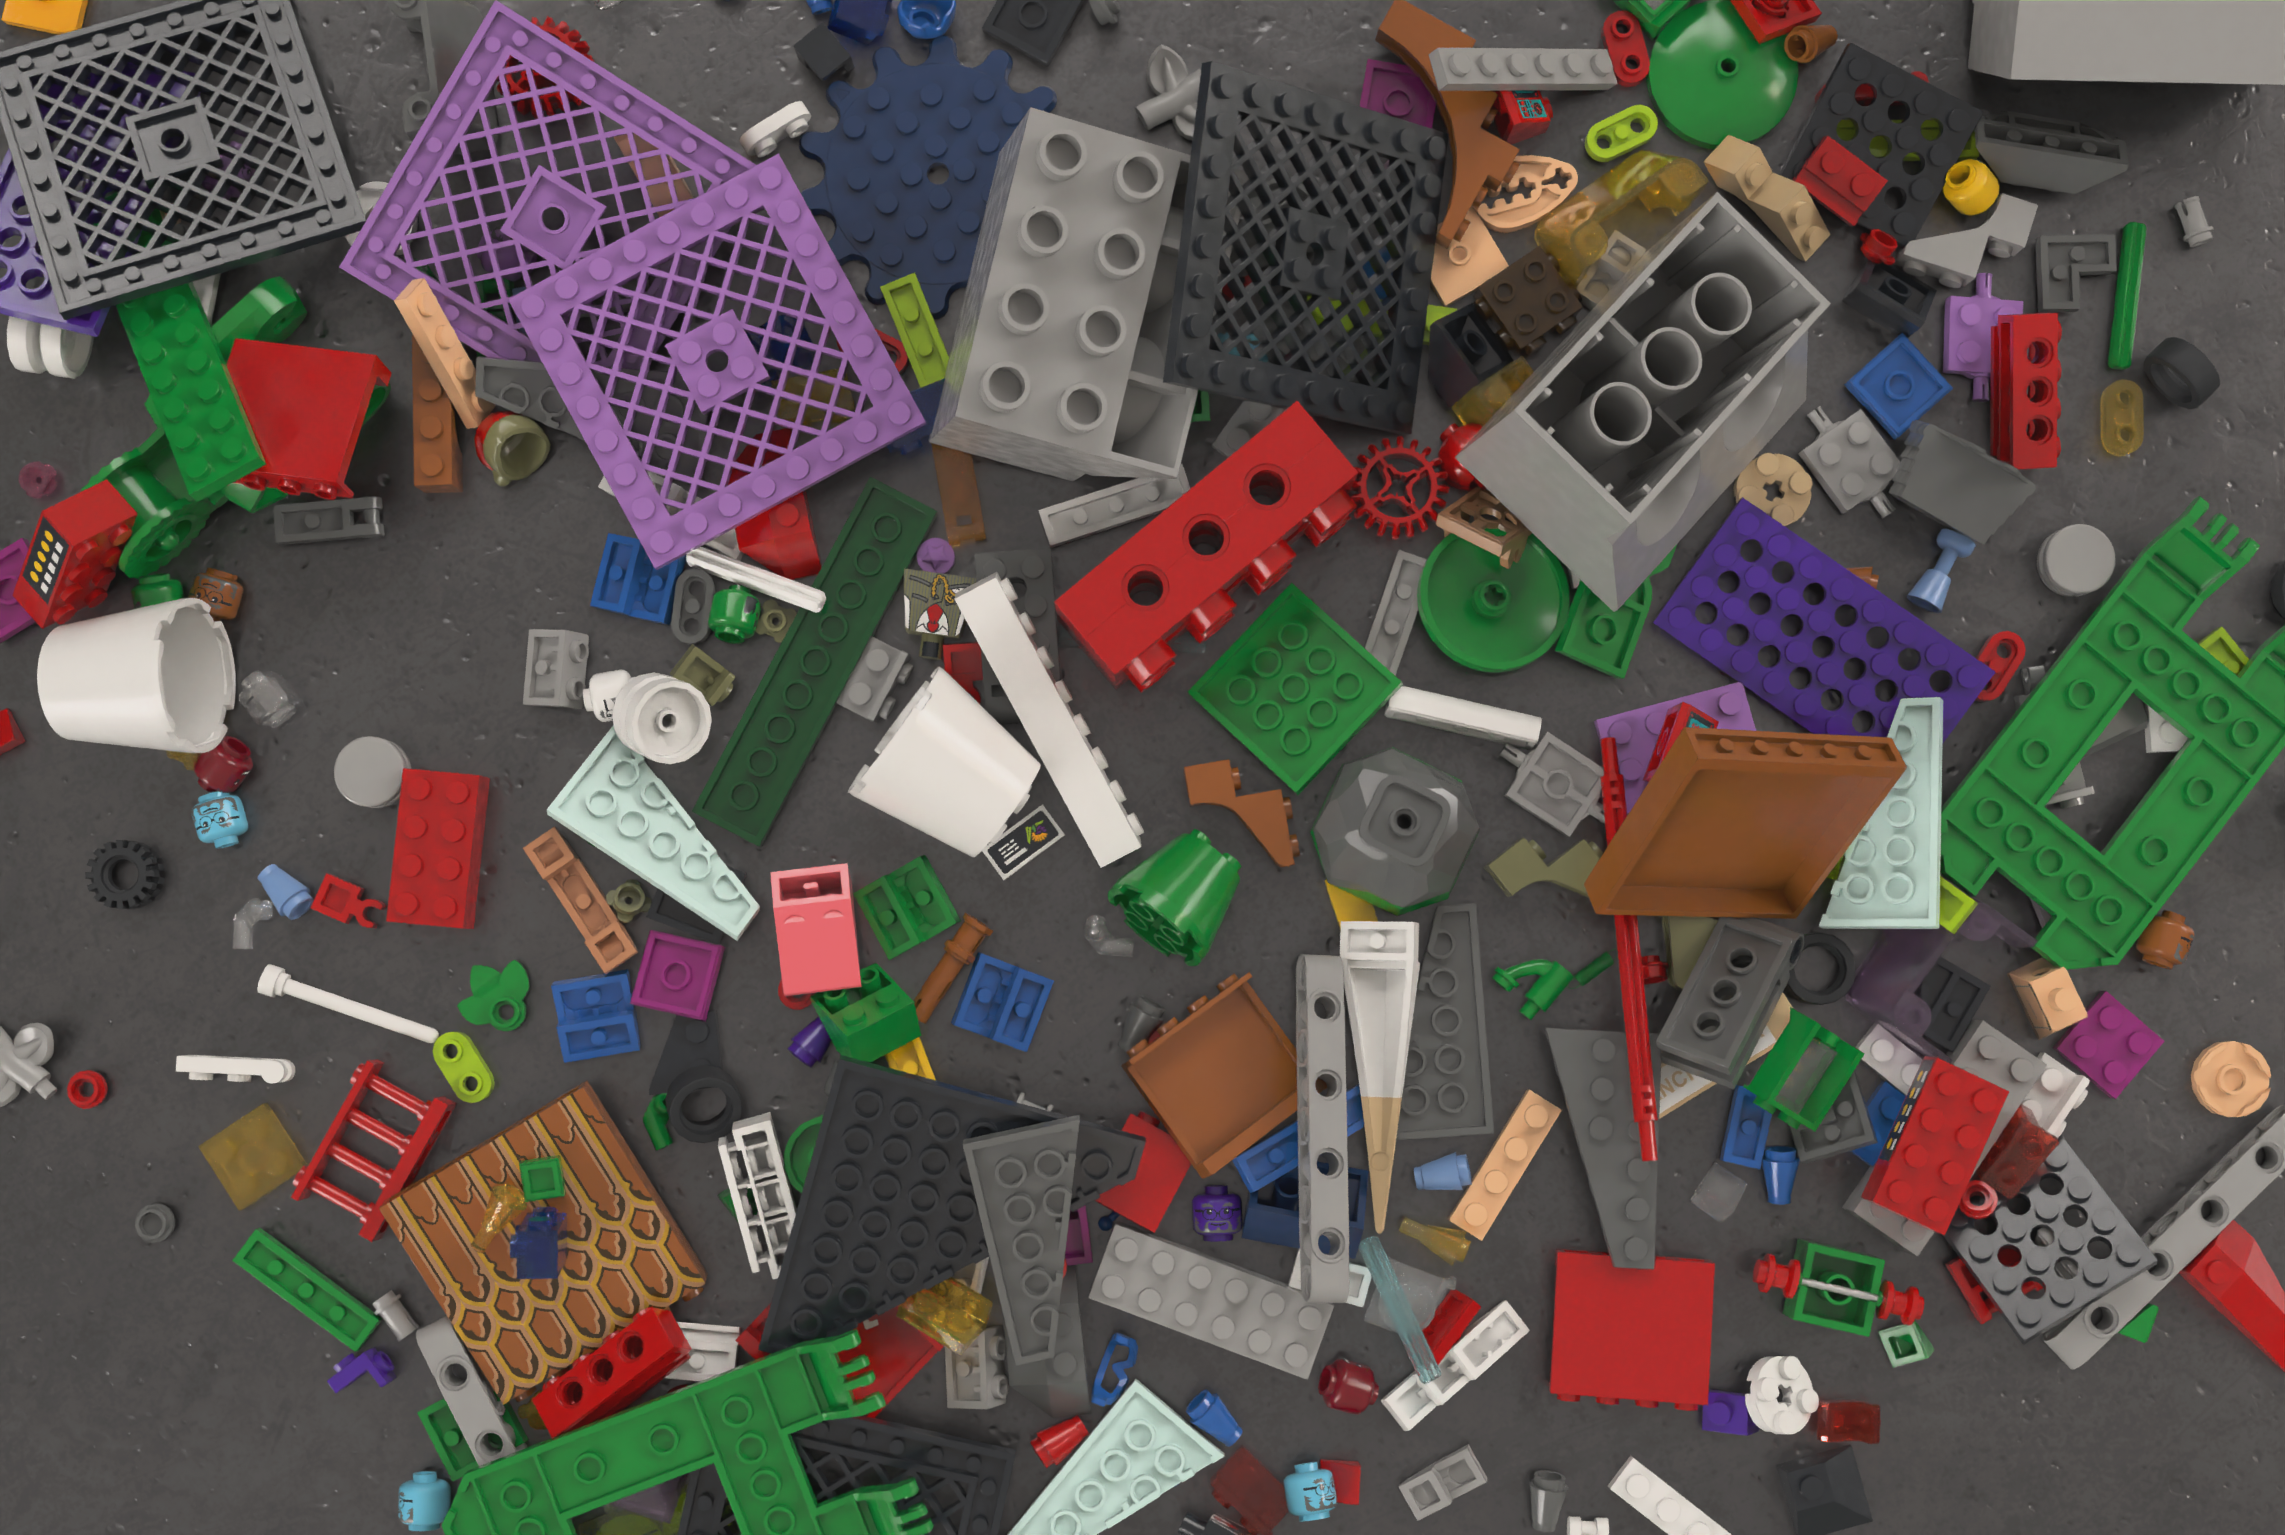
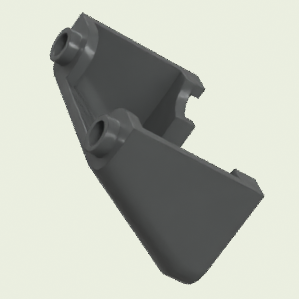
M387 0L389 8L395 16L406 20L407 28L410 32L419 31L423 33L430 91L412 94L406 99L402 111L404 130L412 141L484 20L476 6L467 1ZM494 87L486 101L495 99ZM496 106L486 108L491 129L499 128ZM480 112L466 135L484 131ZM499 134L493 135L495 144L499 138ZM486 137L466 141L469 153L489 149ZM460 145L454 155L462 154Z

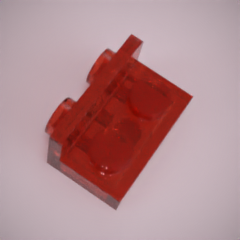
M2021 1104L1976 1172L1981 1181L2012 1199L2056 1148L2059 1141L2056 1136L2039 1126L2031 1109Z
M1243 1445L1210 1478L1211 1485L1215 1488L1211 1494L1226 1509L1233 1506L1243 1516L1239 1521L1252 1535H1258L1259 1533L1262 1535H1272V1529L1289 1512L1284 1484Z

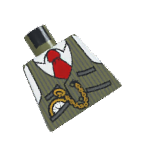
M904 569L905 629L908 634L922 636L919 657L941 660L944 639L961 641L967 621L954 598L957 592L976 583V578Z

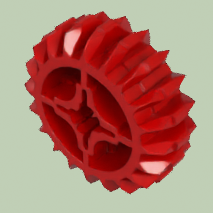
M532 16L531 23L594 62L593 57L587 54L590 50L589 45L586 41H580L581 35L576 29L569 31V26L564 21L555 26L553 18L548 16L543 26H541L539 20ZM511 57L505 68L516 66L519 60ZM533 70L538 90L557 85ZM526 71L520 73L522 78L518 82H516V73L506 75L511 96L531 91ZM499 83L496 89L500 95H503L501 84ZM566 91L569 103L572 101L575 105L581 106L582 101ZM560 92L539 96L543 112L545 110L548 116L556 115V109L558 108L565 113ZM533 98L513 102V106L517 105V110L520 114L526 115L531 110L532 116L538 119Z
M1402 436L1397 437L1396 448H1391L1388 438H1383L1381 441L1383 451L1379 452L1375 445L1370 444L1367 450L1371 459L1363 454H1359L1356 458V461L1363 469L1354 467L1358 471L1356 479H1359V481L1354 482L1350 491L1358 492V494L1352 495L1351 498L1356 504H1361V507L1354 512V517L1358 519L1365 514L1369 516L1364 524L1366 530H1369L1374 522L1380 524L1377 531V536L1383 537L1386 527L1392 528L1391 536L1393 540L1399 538L1400 528L1405 529V534L1408 538H1413L1414 524H1416L1420 531L1426 532L1428 525L1424 518L1426 517L1432 522L1437 521L1438 513L1432 507L1445 509L1447 502L1437 497V495L1449 493L1450 488L1448 486L1438 485V482L1447 479L1448 473L1447 471L1434 472V469L1441 465L1442 460L1439 457L1431 462L1427 460L1432 451L1429 446L1424 448L1421 454L1416 452L1419 442L1416 439L1412 440L1409 449L1403 448L1404 438ZM1393 459L1405 460L1416 465L1418 468L1409 472H1400L1392 464H1388L1387 461ZM1377 467L1381 473L1380 477L1384 487L1377 492L1376 496L1369 499L1366 488L1367 477ZM1426 477L1429 489L1426 504L1419 510L1415 504L1416 500L1413 497L1412 488ZM1393 480H1397L1398 483L1400 481L1408 482L1403 491L1404 496H1398V492L1396 496L1391 493L1387 495ZM1387 504H1396L1403 512H1407L1409 516L1391 517L1383 514L1377 508H1382Z

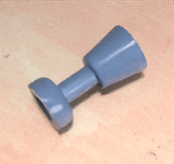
M1941 529L1937 536V544L1943 552L1934 569H1927L1907 595V599L1910 602L1933 613H1942L1951 583L1948 574L1956 558L1970 556L1976 547L1971 539L1949 529Z

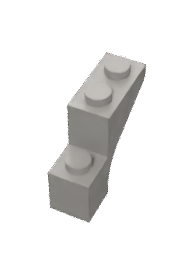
M2002 193L1996 198L1994 204L1990 206L1988 214L1980 227L1912 240L1897 253L1893 264L1902 266L1903 271L1914 276H1925L1927 274L1939 278V283L1947 287H1965L1976 278L1985 248H1988L1990 254L2003 258L2014 257L2025 248L2038 205Z

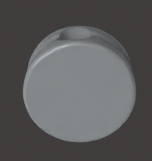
M2085 524L2070 525L2052 533L2043 541L2037 554V570L2043 583L2053 592L2066 597H2078L2098 590L2110 579L2115 567V551L2108 537L2099 529Z
M366 736L351 741L341 750L335 762L334 778L339 791L350 802L368 808H383L394 804L400 799L403 768L411 769V764L406 753L397 744L383 738Z

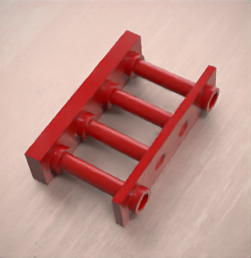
M378 1059L367 1060L366 1064L361 1063L354 1071L350 1079V1083L353 1084L352 1089L308 1166L304 1165L295 1176L293 1186L296 1189L291 1196L294 1200L300 1201L309 1198L311 1193L314 1192L358 1216L360 1223L364 1224L358 1235L370 1242L382 1239L389 1227L388 1222L379 1210L380 1206L386 1199L413 1184L457 1105L456 1102L445 1096L435 1097L433 1101L428 1100L424 1102L377 1075L384 1062ZM369 1089L417 1115V1120L421 1123L414 1135L409 1134L405 1136L358 1110ZM350 1123L398 1149V1154L402 1157L396 1168L386 1170L339 1144ZM331 1157L379 1183V1188L383 1191L377 1202L367 1204L320 1178Z

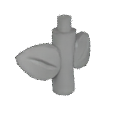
M1162 44L1152 53L1146 69L1147 83L1158 96L1135 107V111L1147 130L1172 119L1177 133L1193 141L1201 70L1198 69L1188 75L1183 59L1170 47Z
M42 1023L24 1025L16 1034L14 1041L0 1026V1107L14 1100L19 1095L21 1087L30 1094L37 1091L45 1100H48L57 1092L58 1089L49 1081L51 1074L41 1066L46 1064L54 1053L53 1033L46 1025Z

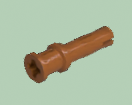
M966 912L962 917L964 922L952 940L947 939L945 942V954L913 1000L918 1020L924 1024L928 1022L932 1012L944 997L964 964L969 965L970 962L973 963L975 960L974 953L985 936H991L993 933L991 928Z

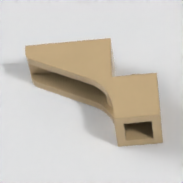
M1728 135L1705 159L1704 164L1717 187L1730 192L1745 202L1798 259L1806 262L1830 236L1805 185L1773 173L1760 147Z

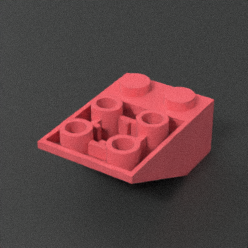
M848 864L770 872L784 996L862 987L852 880Z

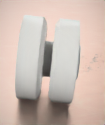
M9 316L7 348L15 369L37 374L48 371L54 376L72 379L83 373L92 352L94 336Z
M655 672L639 675L625 684L616 697L612 712L614 730L625 746L650 760L665 764L683 762L698 753L708 739L712 723L710 706L702 692L689 683Z

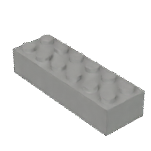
M1971 1020L1955 1050L1947 1052L1942 1059L2009 1091L1973 1174L2047 1066L2043 1061L1984 1020ZM1875 1165L1870 1166L1842 1208L1904 1252L1918 1257L1934 1232L1861 1198Z
M1115 1220L1088 1298L1307 1380L1334 1308L1333 1303H1306L1302 1298L1300 1289L1289 1287L1288 1284L1117 1220Z

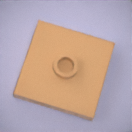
M1472 206L1465 216V219L1471 223L1461 241L1458 242L1453 239L1448 249L1435 243L1430 285L1443 307H1448L1476 291L1480 285L1509 266L1480 216ZM1442 222L1439 223L1437 226V234L1442 225Z

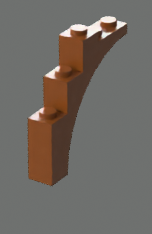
M1394 0L1378 29L1375 41L1400 57L1421 79L1435 100L1449 134L1448 140L1452 156V187L1446 215L1435 242L1448 249L1453 239L1458 242L1461 241L1471 223L1465 219L1470 207L1472 206L1478 210L1489 189L1483 185L1497 191L1502 181L1507 184L1511 182L1520 166L1519 163L1514 161L1520 149L1486 131L1498 112V109L1493 107L1498 94L1492 91L1438 90L1429 54L1437 48H1473L1476 40L1405 0Z

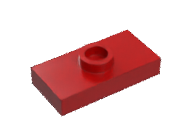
M1452 1288L1410 1343L1407 1350L1421 1361L1436 1369L1451 1347L1459 1341L1463 1331L1481 1309V1306L1472 1298Z

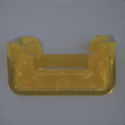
M1640 150L1545 215L1536 226L1534 232L1535 241L1545 253L1550 252L1556 258L1561 269L1559 273L1566 283L1571 282L1577 287L1582 279L1588 277L1586 271L1589 266L1598 261L1605 254L1608 247L1607 235L1600 224L1638 198L1641 199L1649 212L1658 207H1666L1671 209L1675 216H1678L1692 206L1709 180L1692 160L1653 150Z

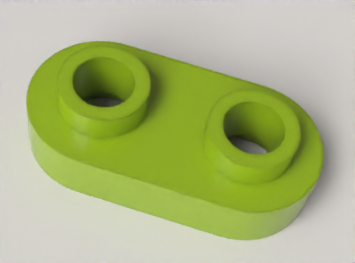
M1634 105L1596 123L1591 127L1585 138V149L1588 155L1596 161L1608 162L1646 144L1652 139L1657 130L1658 120L1656 114L1647 106ZM1639 123L1643 131L1640 133L1634 132L1630 124ZM1597 140H1607L1609 142V148H1600L1597 144Z
M448 1032L441 1035L434 1043L433 1057L457 1097L468 1103L480 1102L488 1098L494 1089V1077L470 1037L462 1032ZM450 1044H454L458 1050L454 1058L448 1057L446 1049ZM470 1076L476 1078L478 1086L474 1091L469 1090L466 1086V1081Z

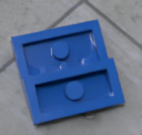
M608 533L590 606L634 618L670 625L676 582L683 573L686 555L656 570L639 539Z
M978 952L951 1024L1027 1052L1054 980Z
M629 969L609 972L608 974L602 973L554 981L552 983L551 989L558 1017L556 1028L564 1063L640 1050L636 1007L630 1004L633 989Z

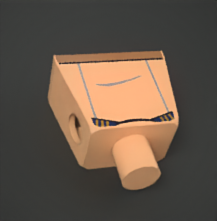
M2040 958L2007 973L2038 1040L2088 1017L2065 967L2053 966L2046 959Z

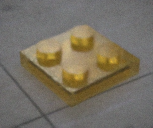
M268 1103L261 1104L198 1146L239 1211L246 1209L297 1175L299 1170L304 1165H307Z

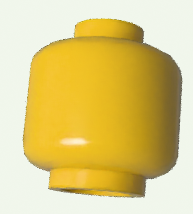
M1967 159L1954 164L1948 170L1945 179L1946 183L1942 188L1945 198L1959 213L1972 216L1986 211L1994 204L1999 195L2000 186L1995 175L1983 162L1976 159Z

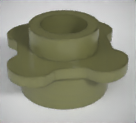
M770 599L763 603L764 611L758 620L756 633L759 635L767 634L774 637L777 643H782L797 612L793 608L785 609L778 606L775 600ZM778 618L779 624L774 625L772 623L773 619Z
M634 879L627 880L616 890H610L606 895L607 904L615 908L618 913L617 918L622 923H630L635 915L640 912H648L652 903L649 897H645L640 883ZM627 898H630L633 902L631 904H627L625 900Z

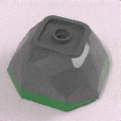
M1392 747L1342 764L1310 834L1329 884L1395 916H1400L1449 898L1480 832V828L1462 780ZM1399 816L1408 818L1410 822L1409 828H1400L1397 825V818Z

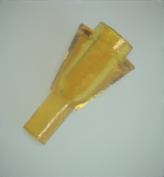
M509 1184L504 1186L497 1185L492 1188L482 1227L471 1243L473 1250L478 1253H484L494 1236L499 1234L527 1208V1203L521 1190Z
M1406 1217L1399 1229V1232L1422 1241L1423 1245L1452 1267L1456 1260L1464 1262L1472 1242L1465 1239L1467 1231L1430 1225L1427 1227Z

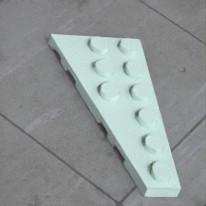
M1940 697L1904 698L1900 700L1887 737L1893 739L1907 769L1844 854L1845 861L1839 878L1835 880L1830 894L1832 897L1826 913L1822 915L1819 924L1820 928L1939 929L1943 700Z
M613 725L547 808V815L738 941L760 911L759 904L734 872L728 869L709 840L703 837L684 808L662 780L657 778L646 764L644 757L621 742Z
M1135 1378L1007 1535H1097L1159 1498L1161 1494L1180 1482L1183 1483L1204 1467L1223 1458L1225 1453Z

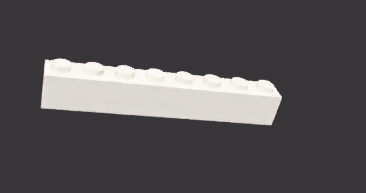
M995 572L957 592L954 599L1100 868L1141 848L1139 835L1143 834L1144 830L1135 813L1133 812L1128 815L1121 802L1125 801L1126 797L1118 781L1110 782L1103 770L1109 766L1102 751L1098 746L1092 749L1086 736L1091 732L1081 713L1074 716L1068 705V702L1073 699L1063 680L1055 681L1050 671V668L1054 667V663L1045 646L1038 648L1031 635L1036 633L1031 619L1026 612L1019 614L1013 603L1014 600L1018 599V596L1009 579L1001 580L998 573Z

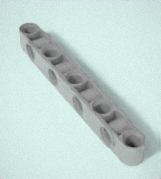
M1300 954L1296 965V1053L1301 1293L1306 1303H1345L1349 1295L1350 1282L1343 963L1340 956ZM1315 1001L1320 1002L1325 1007V1019L1318 1017L1315 1013ZM1317 1078L1322 1079L1327 1085L1326 1097L1320 1095L1316 1090L1315 1083ZM1319 1156L1324 1157L1329 1164L1327 1175L1322 1174L1317 1168ZM1321 1235L1326 1236L1330 1241L1331 1247L1328 1255H1325L1319 1249L1318 1240Z
M2285 1104L2271 1111L2141 1237L2150 1251L2157 1257V1266L2153 1271L2148 1272L2146 1270L2045 1332L2043 1341L2070 1369H2076L2086 1363L2285 1169ZM2263 1147L2266 1158L2263 1164L2259 1166L2255 1156L2256 1152ZM2209 1200L2212 1207L2211 1214L2204 1219L2201 1215V1206ZM2101 1307L2103 1312L2102 1320L2093 1326L2091 1314L2094 1309Z
M447 1315L417 1330L416 1340L478 1465L481 1466L528 1448L526 1443L515 1448L516 1436L514 1429L502 1417L506 1410L503 1403L497 1401L493 1393L494 1389ZM454 1363L464 1366L467 1371L466 1380H461L454 1375ZM488 1433H495L500 1436L503 1442L502 1449L491 1446L488 1442Z

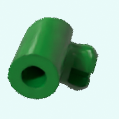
M667 1093L653 1096L643 1115V1124L655 1151L673 1144L666 1127L669 1120L665 1100Z

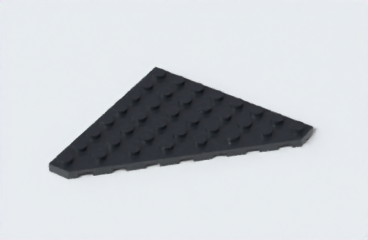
M840 1055L758 1350L772 1354L804 1341L844 1334L857 1328L859 1323L876 1314L879 1316L904 1303L906 1298L925 1288L928 1290L954 1276L955 1272L974 1262L976 1264L988 1258L989 1252L963 1148V1140L1069 1116ZM1080 1120L1070 1210L1074 1212L1100 1198V1194L1119 1184L1122 1186L1135 1179L1145 1147L1146 1137Z

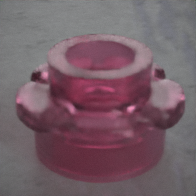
M39 461L31 462L21 469L19 483L21 488L26 490L28 496L39 499L45 494L50 495L54 492L57 486L55 481L57 473L49 464L43 465ZM37 477L42 478L41 483L36 482Z

